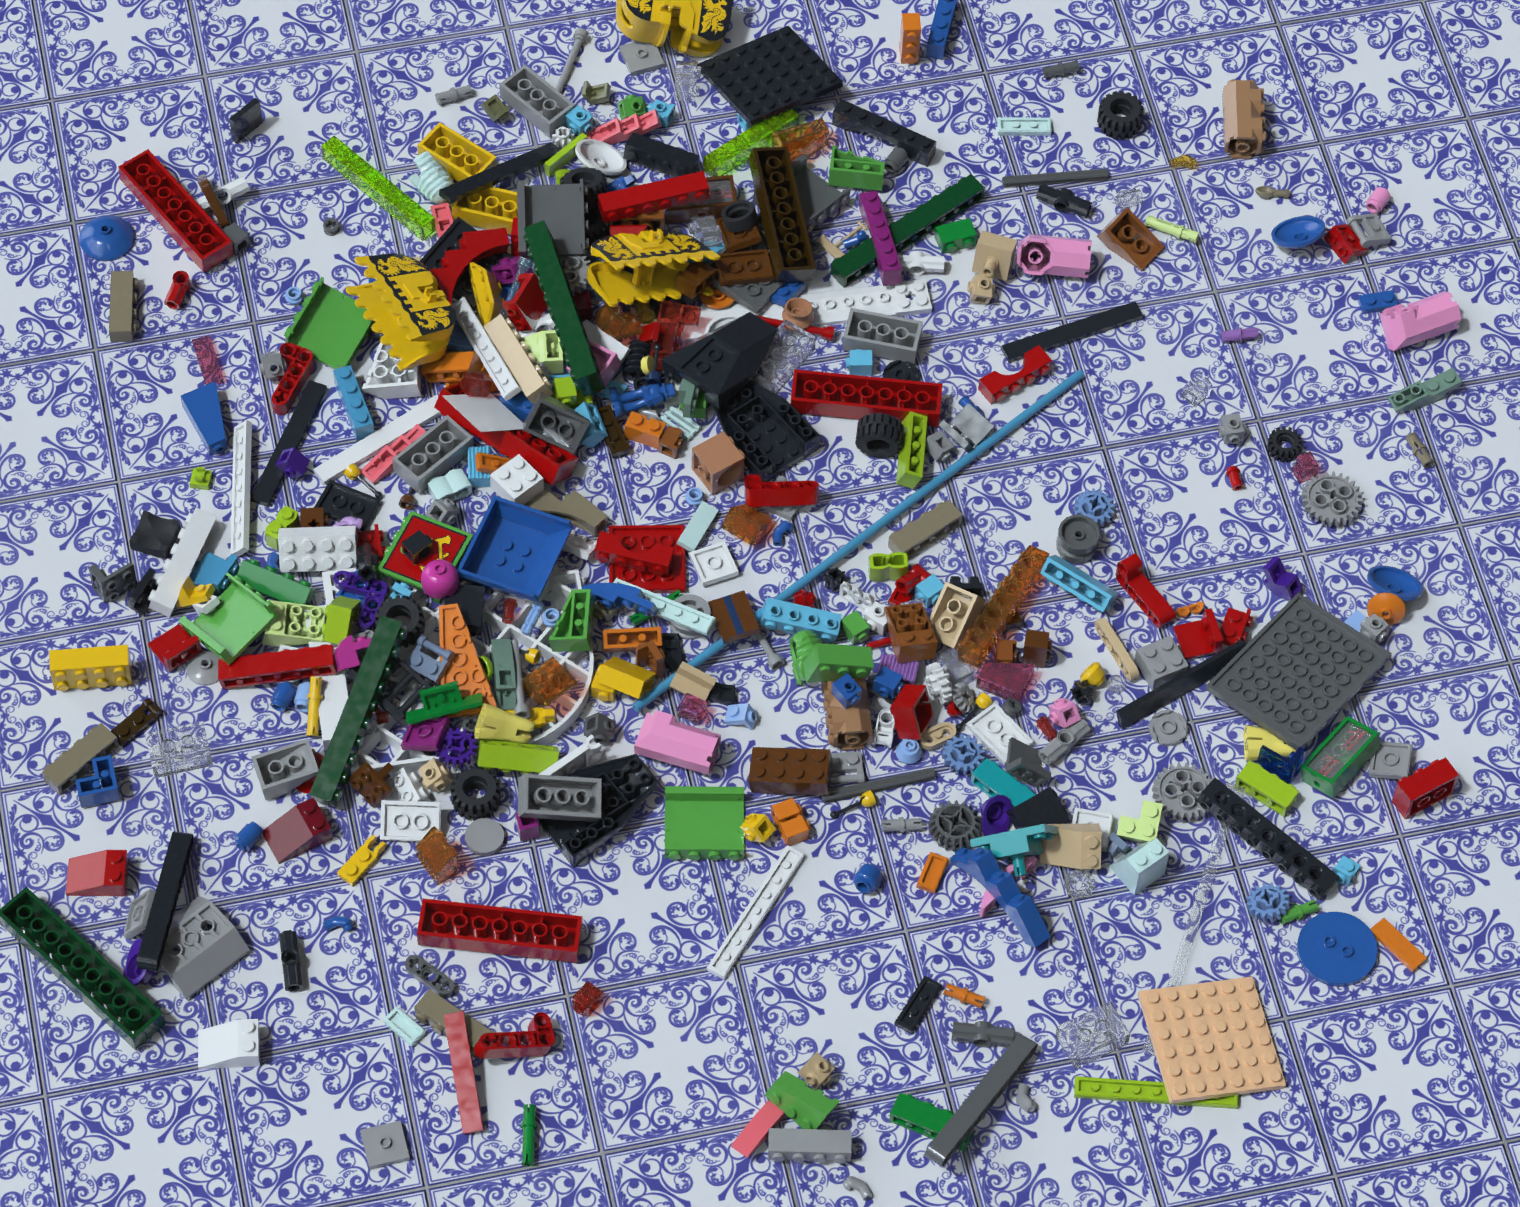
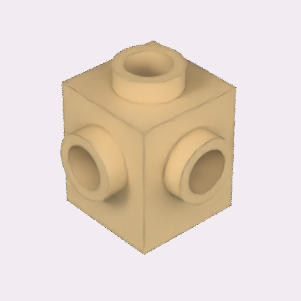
M983 274L974 275L967 286V291L970 292V302L979 304L989 303L995 291V284H992L993 277H985Z
M432 758L418 769L423 778L422 783L428 790L431 789L438 793L452 782L449 768L435 758Z
M816 1052L797 1073L805 1079L807 1084L816 1089L820 1084L826 1085L832 1078L829 1074L835 1068Z

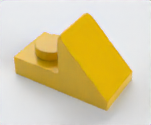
M188 576L181 587L176 607L181 608L209 601L215 591L213 584H201L196 587L190 576Z

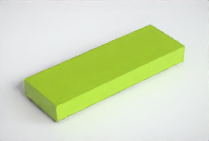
M581 133L545 162V174L549 178L555 174V171L560 170L577 156L575 147L580 140L588 139L586 134Z

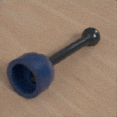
M659 344L654 346L653 371H650L646 377L648 385L661 384V375L657 371L658 355L661 350V345Z

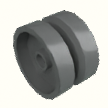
M1085 515L1066 517L1058 528L1056 547L1059 555L1064 560L1074 564L1090 561L1098 549L1100 530L1097 523Z

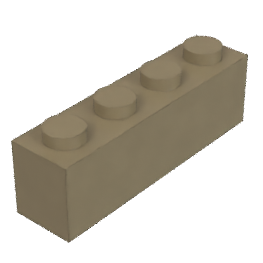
M111 271L109 336L111 342H133V334H137V326L134 323V319H137V308H134V304L138 303L137 293H135V289H138V278H134L133 271Z
M949 499L945 502H940L931 511L924 512L915 521L908 522L901 530L891 533L888 548L893 553H906L907 558H910L962 525L963 514Z
M102 723L97 727L91 728L85 737L78 739L68 751L62 752L56 761L44 768L42 771L44 782L59 796L76 783L75 780L81 779L93 769V758L110 755L119 747L117 737Z
M430 989L414 1006L415 1017L419 1022L427 1023L434 1032L439 1035L443 1034L446 1037L443 1015L461 1011ZM465 1013L473 1057L476 1056L474 1047L481 1035L494 1032Z

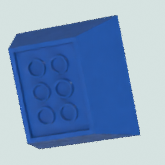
M494 495L457 569L459 578L515 598L538 602L574 526L569 520Z

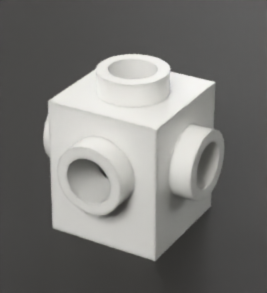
M875 601L872 606L866 608L863 616L870 626V630L883 636L888 630L884 610L887 606Z

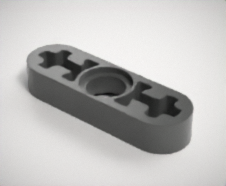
M411 955L406 959L405 968L407 973L444 999L450 998L454 994L453 981L418 955ZM411 963H418V968L415 966L411 968ZM427 973H433L436 977L432 981H427L424 976ZM441 985H442L443 987H446V986L448 985V986H449V990H446V989H445V990L442 991Z

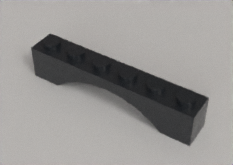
M843 99L840 100L833 110L832 125L846 131H863L879 136L896 147L905 149L912 161L926 167L935 156L936 141Z

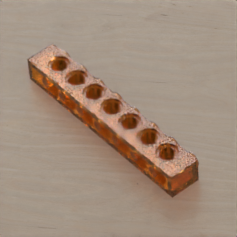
M1031 545L1020 553L1018 562L1013 563L1009 575L1004 576L1000 588L995 589L991 601L986 602L982 614L977 615L973 627L968 628L964 640L959 641L956 649L958 651V660L977 668L980 667L997 642V639H999L1042 576L1040 571L1050 553Z

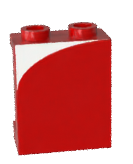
M535 273L520 274L517 278L521 286L511 301H503L502 303L503 308L518 331L533 330L547 308L544 300L545 295L540 288L538 277Z

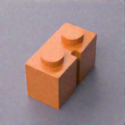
M631 411L624 425L625 438L659 450V441L666 431V423L653 418L647 420V416Z
M793 798L771 806V817L786 847L787 845L791 846L807 840L811 830L808 820H804L802 817L803 812L800 804H796Z

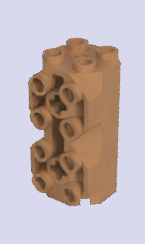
M1231 79L1223 88L1224 152L1226 154L1229 152L1230 157L1233 159H1250L1254 153L1256 155L1263 153V142L1266 139V131H1263L1262 128L1265 127V117H1262L1265 109V103L1262 102L1264 88H1259L1254 80Z
M865 677L853 678L862 689V697L856 706H850L847 709L831 693L832 683L836 680L822 681L821 691L824 694L823 706L827 715L825 717L826 728L829 730L828 744L836 748L839 745L843 751L861 750L864 748L865 743L868 742V745L872 744L873 733Z

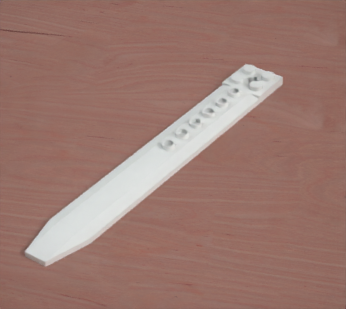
M926 279L903 281L901 284L888 286L882 285L798 295L796 297L803 298L811 303L814 320L810 326L814 327L847 323L850 308L896 317L932 313ZM907 296H914V297H913V300H910L909 298H906V297H907ZM771 300L757 314L740 303H733L723 309H713L708 306L691 308V314L660 319L651 317L637 322L640 334L641 326L658 322L661 323L658 341L689 342L704 335L708 323L720 315L736 314L742 316L751 312L754 315L783 320L782 312L785 307L772 303ZM773 326V327L777 328L778 331L790 330V329H786V328H781V327Z

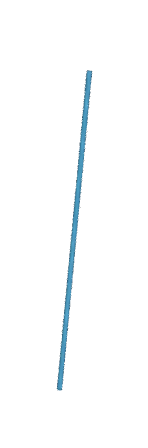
M1081 370L1076 371L773 599L787 601L795 593L827 571L828 568H831L1084 378V373ZM763 607L754 613L757 622L761 620ZM720 638L687 664L697 668L729 643L723 644L722 638ZM676 672L632 704L633 709L639 712L671 688L669 685Z

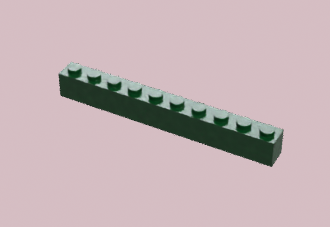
M970 174L967 177L961 178L953 186H948L939 195H934L928 202L920 204L912 212L906 213L898 221L892 222L888 227L897 254L934 231L935 227L945 224L984 199L985 187ZM872 238L862 241L859 246L848 250L845 255L832 261L830 274L843 288L878 267Z
M381 616L309 793L311 798L314 797L317 802L336 807L337 802H340L342 799L343 787L349 781V772L357 761L359 748L364 744L365 732L371 726L373 712H376L378 709L379 697L385 691V682L393 671V662L399 656L401 642L407 636V627L401 621Z

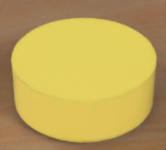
M645 356L641 360V369L647 375L650 371H653L654 358L652 356Z

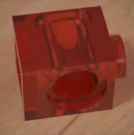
M465 371L460 382V388L467 396L487 397L492 380L484 372Z
M587 981L572 997L573 1010L577 1014H583L588 1018L603 1002V992Z

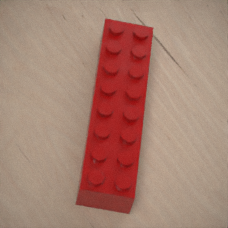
M149 149L118 166L120 180L203 273L234 255L232 241Z
M794 369L790 404L801 414L860 419L871 413H882L894 416L901 422L912 411L927 416V426L939 427L943 384Z
M462 381L441 389L434 406L435 409L440 411L441 415H448L457 424L469 430L470 434L478 436L484 440L485 444L493 446L499 453L507 455L511 459L520 454L544 478V482L553 485L572 476L579 459L574 454L523 431V429L480 432L443 397V395L479 394V392Z
M423 898L417 929L418 945L577 963L583 929V916Z

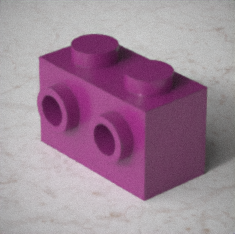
M520 256L511 259L510 257L499 260V264L491 267L496 281L500 282V284L518 283L517 278L520 274L533 273L532 264L529 259L520 258Z

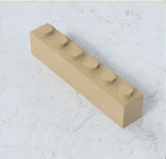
M500 314L483 326L525 396L533 404L539 391L549 396L552 395L553 392L549 388L551 386L550 381L546 376H542L544 372L538 364H534L537 361L531 353L528 354L529 348L524 341H520L522 337L516 329L513 330L515 327L513 322L509 318L505 319Z

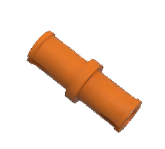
M947 982L945 988L953 990V992L945 989L943 995L958 999L960 1003L966 1002L980 1009L982 1008L983 1003L975 999L984 1002L985 996L968 991L969 988L965 987L963 989Z

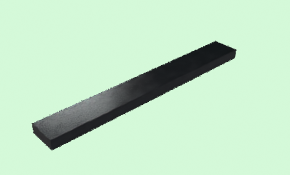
M550 142L439 190V196L449 204H452L545 164L546 161L561 149Z
M1136 302L1128 303L1001 346V350L1008 363L1023 359L1024 353L1038 345L1044 351L1141 320L1143 314Z
M309 380L251 496V502L269 507L285 475L276 466V463L283 450L293 447L298 449L327 390L326 385Z
M1240 640L1117 710L1119 726L1122 729L1126 728L1215 677L1246 646L1245 642Z

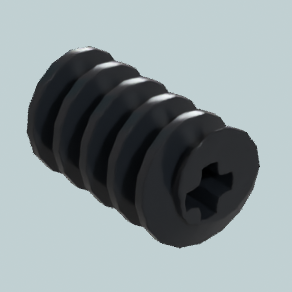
M641 340L630 341L629 348L631 350L624 365L623 375L631 381L646 376L641 369V360L645 356H651L652 346Z

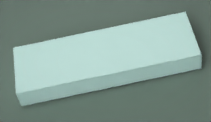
M997 117V134L1006 136H1051V118Z
M702 501L676 544L690 552L694 551L719 510Z

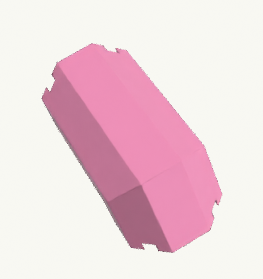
M1029 234L1018 242L1016 262L1026 274L1088 278L1092 240Z
M1443 291L1413 303H1407L1408 307H1403L1402 304L1384 309L1383 313H1380V319L1387 348L1396 351L1459 328L1460 325L1457 323L1461 322L1462 318L1458 303L1456 301L1452 302L1450 299L1453 295Z
M654 711L653 715L647 713L634 745V753L709 775L713 771L718 757L717 747L720 748L721 735L683 724L681 721L678 724L674 715Z

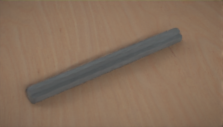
M1094 169L1002 177V186L1013 187L1108 179V170Z
M927 768L829 791V795H821L823 803H829L860 796L869 790L873 793L935 778V771L933 768Z

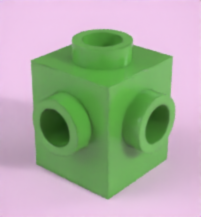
M635 94L628 95L617 103L621 120L635 113L641 116L647 110L646 102L642 96L636 97Z

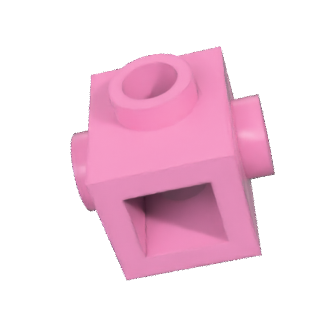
M1066 698L1057 699L1054 701V704L1048 706L1051 721L1063 728L1069 727L1081 720L1075 702Z

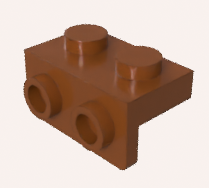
M653 640L642 642L636 647V665L642 668L648 665L650 670L656 673V680L662 678L665 669L663 650L661 648L658 649Z

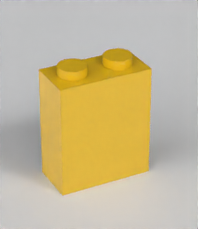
M614 656L599 665L596 675H598L596 682L639 699L651 690L656 673Z

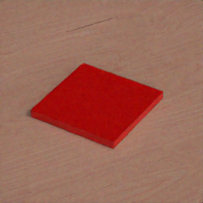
M685 525L609 526V533L619 535L621 544L633 552L649 550L655 543L674 547V559L669 576H659L652 572L638 571L634 568L619 567L616 564L609 563V583H613L618 578L653 593H673L676 590L686 593L685 548L676 544L685 530Z

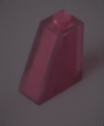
M984 663L982 669L979 668L975 674L974 679L977 680L976 688L1005 700L1014 698L1020 702L1034 675L1035 665Z

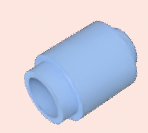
M310 682L298 685L294 704L295 709L300 712H308L309 699H307V694L310 691Z

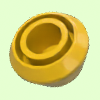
M1099 662L1090 664L1080 675L1081 682L1087 680L1088 684L1098 687L1105 680L1103 677L1105 672Z

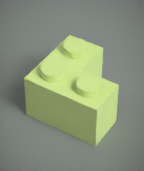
M1143 800L1140 819L1120 815L1116 835L1121 839L1139 843L1155 839L1157 837L1163 804Z

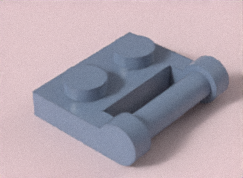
M422 635L419 637L417 646L407 660L406 665L438 684L452 662L455 653L449 649H443ZM427 648L442 656L443 660L439 662L424 654V649Z

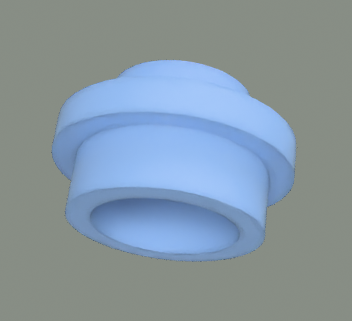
M290 287L285 293V300L289 304H299L303 300V292L298 287Z
M697 487L690 488L685 495L686 502L693 506L700 505L704 501V493Z
M549 608L543 613L542 621L546 626L555 627L561 614L557 609Z

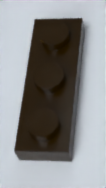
M607 405L598 408L608 434L604 441L611 457L615 458L630 453L628 443L611 406Z

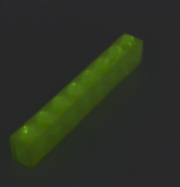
M333 136L321 145L322 159L419 239L423 241L436 231L435 218L337 137Z

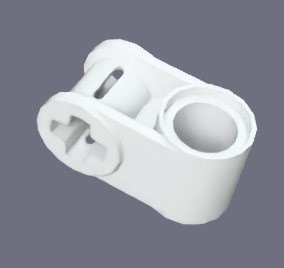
M883 709L878 714L872 745L874 746L875 744L888 746V748L892 747L895 721L890 709ZM887 719V720H889L890 722L885 723V722H883L882 720Z

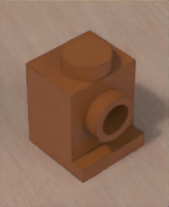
M668 426L659 441V453L676 459L677 449L680 450L684 439H682L684 432L680 428Z
M997 639L996 669L1003 671L1012 669V663H1016L1015 650L1017 640Z

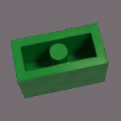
M970 218L935 227L934 238L941 253L945 254L975 246L977 233Z

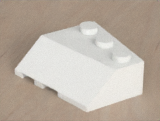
M380 342L374 357V363L372 368L369 369L366 383L363 384L362 391L382 399L421 396V365L400 371L397 368V364L401 359L393 358L388 354L389 350L393 347L383 345Z

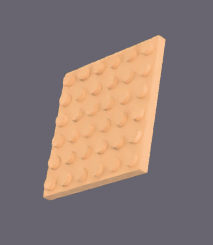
M1253 977L1139 991L1138 998L1170 1104L1285 1088L1286 1082Z

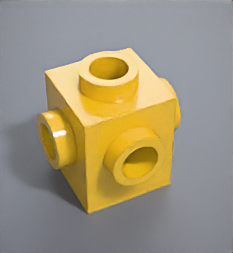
M752 813L745 818L744 823L740 826L745 838L751 842L764 843L776 830L765 814Z

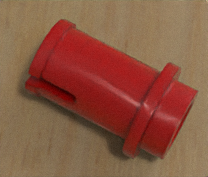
M1237 466L1228 467L1226 469V476L1229 477L1232 490H1241L1244 484L1239 474L1240 469Z

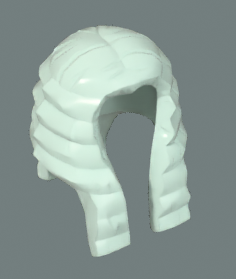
M426 151L413 160L421 172V178L415 173L409 177V181L417 187L418 192L425 196L426 199L436 204H443L446 201L439 196V190L454 184L453 178L446 168L434 161L429 151Z

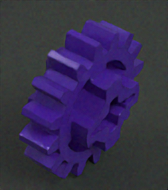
M457 727L456 731H453L452 728H449V733H445L439 750L435 751L436 757H439L440 763L445 761L446 767L453 764V769L457 765L464 768L465 762L470 765V758H476L475 753L478 752L477 739H474L473 733L467 734V729L460 731V728Z

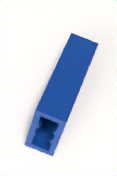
M215 381L181 395L182 407L209 455L219 454L226 450L227 443Z

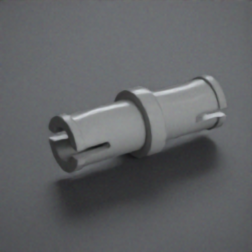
M470 85L456 89L452 87L448 91L435 93V97H437L436 102L439 105L449 101L456 102L460 98L472 96V88Z
M903 817L894 820L882 819L881 827L883 828L881 830L882 832L899 831L900 833L912 830L921 831L922 823L920 822L922 820L921 818L904 819Z

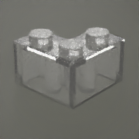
M676 62L674 100L696 101V97L700 96V86H697V79L701 77V66H698V62Z

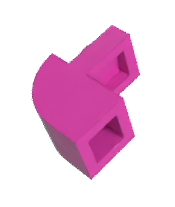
M352 635L340 641L334 653L338 672L358 667L360 663L356 651L368 648L372 638L367 639L366 636L355 638L354 642Z

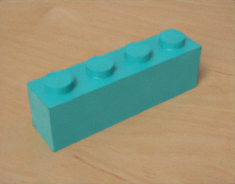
M988 758L971 774L970 783L989 797L996 795L1007 796L1011 800L1012 808L1036 795L1027 785L1018 782L1013 775L1006 773L996 762L990 761Z

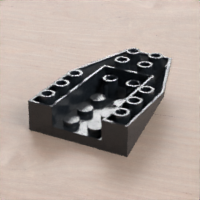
M748 312L698 337L662 359L663 373L676 382L682 377L704 391L705 401L720 409L757 374L778 333V329L753 313Z
M751 380L723 407L718 409L713 406L722 430L733 439L736 448L744 453V464L751 474L759 475L762 482L771 480L820 448V435L786 399Z
M637 754L577 769L567 775V777L601 779V818L595 822L537 818L538 824L574 868L623 828L657 787L659 781Z

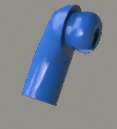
M861 230L856 236L843 240L845 249L859 245L866 239L868 240V235L865 231Z
M782 521L774 529V546L782 545L783 534L785 532L790 533L793 530L792 523Z
M335 916L323 922L326 931L337 926H342L344 931H349L353 928L352 920L349 917Z

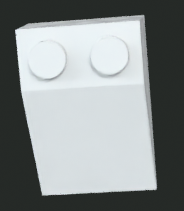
M258 1019L235 1020L198 1031V1069L260 1066V1026Z

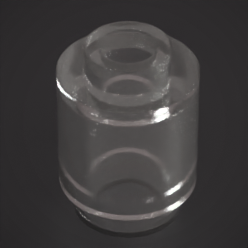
M1132 188L1118 191L1117 196H1115V204L1120 209L1138 206L1143 202L1140 189Z

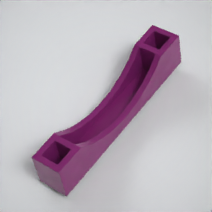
M878 192L859 193V210L873 241L883 286L901 284L902 268Z

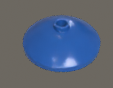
M102 215L91 219L83 226L79 235V242L83 252L88 257L97 261H114L125 256L133 247L135 239L132 226L125 219L114 215Z
M1299 216L1279 223L1272 230L1271 237L1273 242L1281 247L1301 249L1317 242L1324 235L1326 226L1320 218Z
M1375 566L1368 571L1367 580L1377 593H1392L1399 596L1403 601H1412L1419 598L1423 592L1421 582L1404 570L1391 566Z

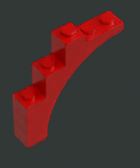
M506 228L463 232L462 238L459 240L460 249L445 251L444 257L441 258L442 268L429 269L437 280L438 289L444 292L446 300L451 305L454 287L461 276L469 269L471 262L477 263L492 255L507 252L510 243Z

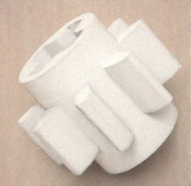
M562 126L554 129L555 134H552V141H555V145L559 148H564L574 140L571 128L568 129Z

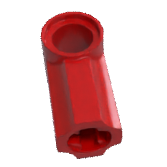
M177 271L173 274V282L164 300V304L174 310L180 309L186 293L191 288L189 275L185 271Z
M917 563L907 574L896 580L897 591L900 594H907L916 589V585L931 576V574Z

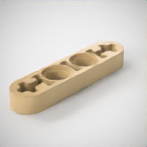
M1103 617L1094 621L1098 635L1126 679L1132 681L1139 678V671L1107 619Z

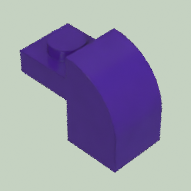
M1274 556L1262 568L1266 575V579L1263 581L1264 584L1278 597L1291 600L1297 593L1303 590L1298 575L1286 572L1279 557Z

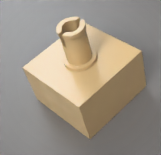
M982 230L976 246L972 272L983 274L985 277L1007 281L1012 270L1018 240Z

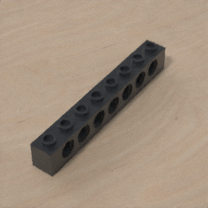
M1214 778L1201 792L1197 802L1203 809L1211 812L1218 821L1226 824L1233 833L1246 840L1249 846L1256 848L1266 859L1275 863L1282 872L1290 875L1297 884L1305 887L1312 896L1322 900L1340 877L1217 778Z

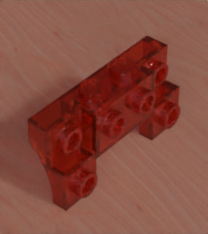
M661 301L657 322L661 323L658 341L650 344L652 346L650 356L653 358L655 357L654 346L656 344L661 345L658 355V372L663 370L662 359L680 349L684 326H698L701 314L699 306L684 305L673 301Z

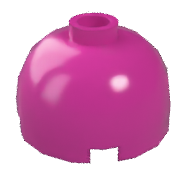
M443 559L433 560L423 568L421 585L424 592L430 597L443 599V596H451L458 590L460 584L459 574L456 567L449 561Z

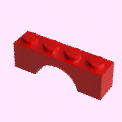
M1038 345L1024 353L1023 369L1012 375H1004L993 371L979 379L978 390L991 405L995 402H1000L1009 394L1018 392L1023 386L1032 384L1037 378L1046 376L1051 371L1052 359Z
M600 531L594 549V560H598L601 563H611L619 567L652 572L659 576H669L674 559V547L655 543L649 550L633 552L621 544L619 535Z

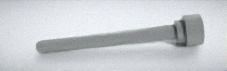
M577 28L573 35L575 42L555 88L560 93L564 88L581 44L586 42L589 36L585 29Z
M763 633L754 634L768 656L770 668L774 671L783 667L785 664L784 659L773 651Z
M513 639L511 640L517 697L514 714L528 719L530 717V708L525 703L519 644L518 640Z

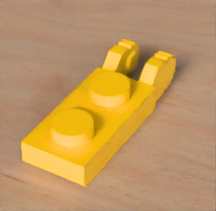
M371 835L365 844L339 869L337 876L353 887L378 860L387 844L383 841L380 842L372 852L369 849L375 844L377 837Z

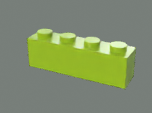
M910 411L902 421L904 435L902 450L898 455L896 484L914 489L923 477L927 416Z
M479 739L476 761L477 765L483 767L484 770L499 768L503 772L518 770L523 774H531V772L540 774L558 761L559 750L556 746Z

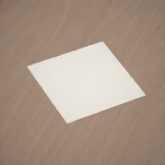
M491 393L443 395L480 432L523 429V422Z

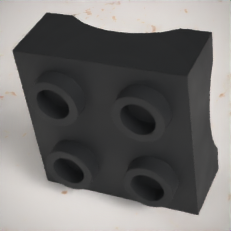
M143 511L138 527L129 540L130 548L167 559L180 532V522L175 519L161 518L148 511Z

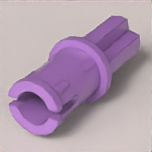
M1238 327L1237 330L1221 331L1222 342L1238 340L1242 342V340L1257 339L1259 337L1258 328L1240 329Z

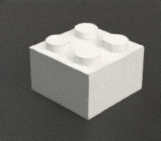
M518 454L490 474V487L501 498L524 505L544 491V478Z

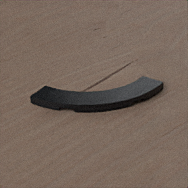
M661 633V649L665 655L664 661L671 674L677 671L682 661L688 662L680 646L679 633ZM715 682L706 700L724 705H735V685Z

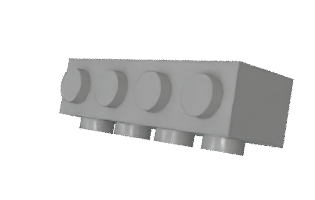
M769 1128L768 1159L776 1162L793 1160L795 1162L809 1160L817 1163L825 1161H835L836 1163L850 1162L852 1130Z

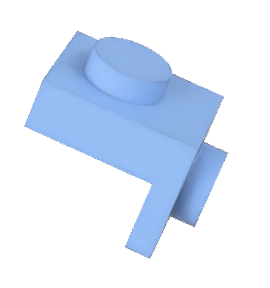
M749 703L729 705L724 722L728 726L745 724L749 729H754L755 722L757 721V712Z

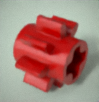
M802 589L793 595L794 604L811 608L815 607L814 600L816 597L812 591L806 592L805 589Z

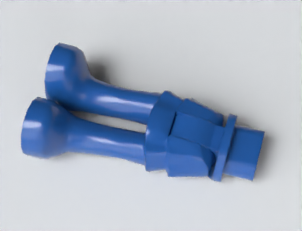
M661 383L662 387L659 384L642 386L627 393H619L616 387L608 388L616 419L622 418L631 411L647 407V409L652 406L655 407L662 402L668 401V398L675 397L673 384L664 385V383Z

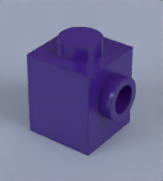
M293 447L282 451L276 466L287 477L292 479L303 476L306 473L310 460Z

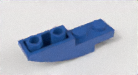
M593 583L583 585L581 588L591 589L594 600L600 602L608 609L613 607L619 610L622 605L627 609H637L644 616L651 615L654 617L659 611L653 602L645 599L646 597L641 589L618 583Z

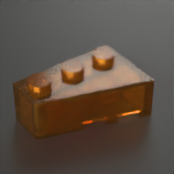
M823 118L772 134V147H788L791 162L802 153L809 158L829 144V130Z

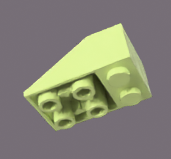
M555 330L540 331L520 339L521 342L524 341L528 346V354L531 353L537 361L534 364H538L544 374L563 373V351Z
M270 600L276 607L274 611L278 614V617L263 631L262 645L280 647V645L294 646L309 644V642H323L322 627L325 620L326 607ZM306 618H309L311 621L308 629L306 628Z

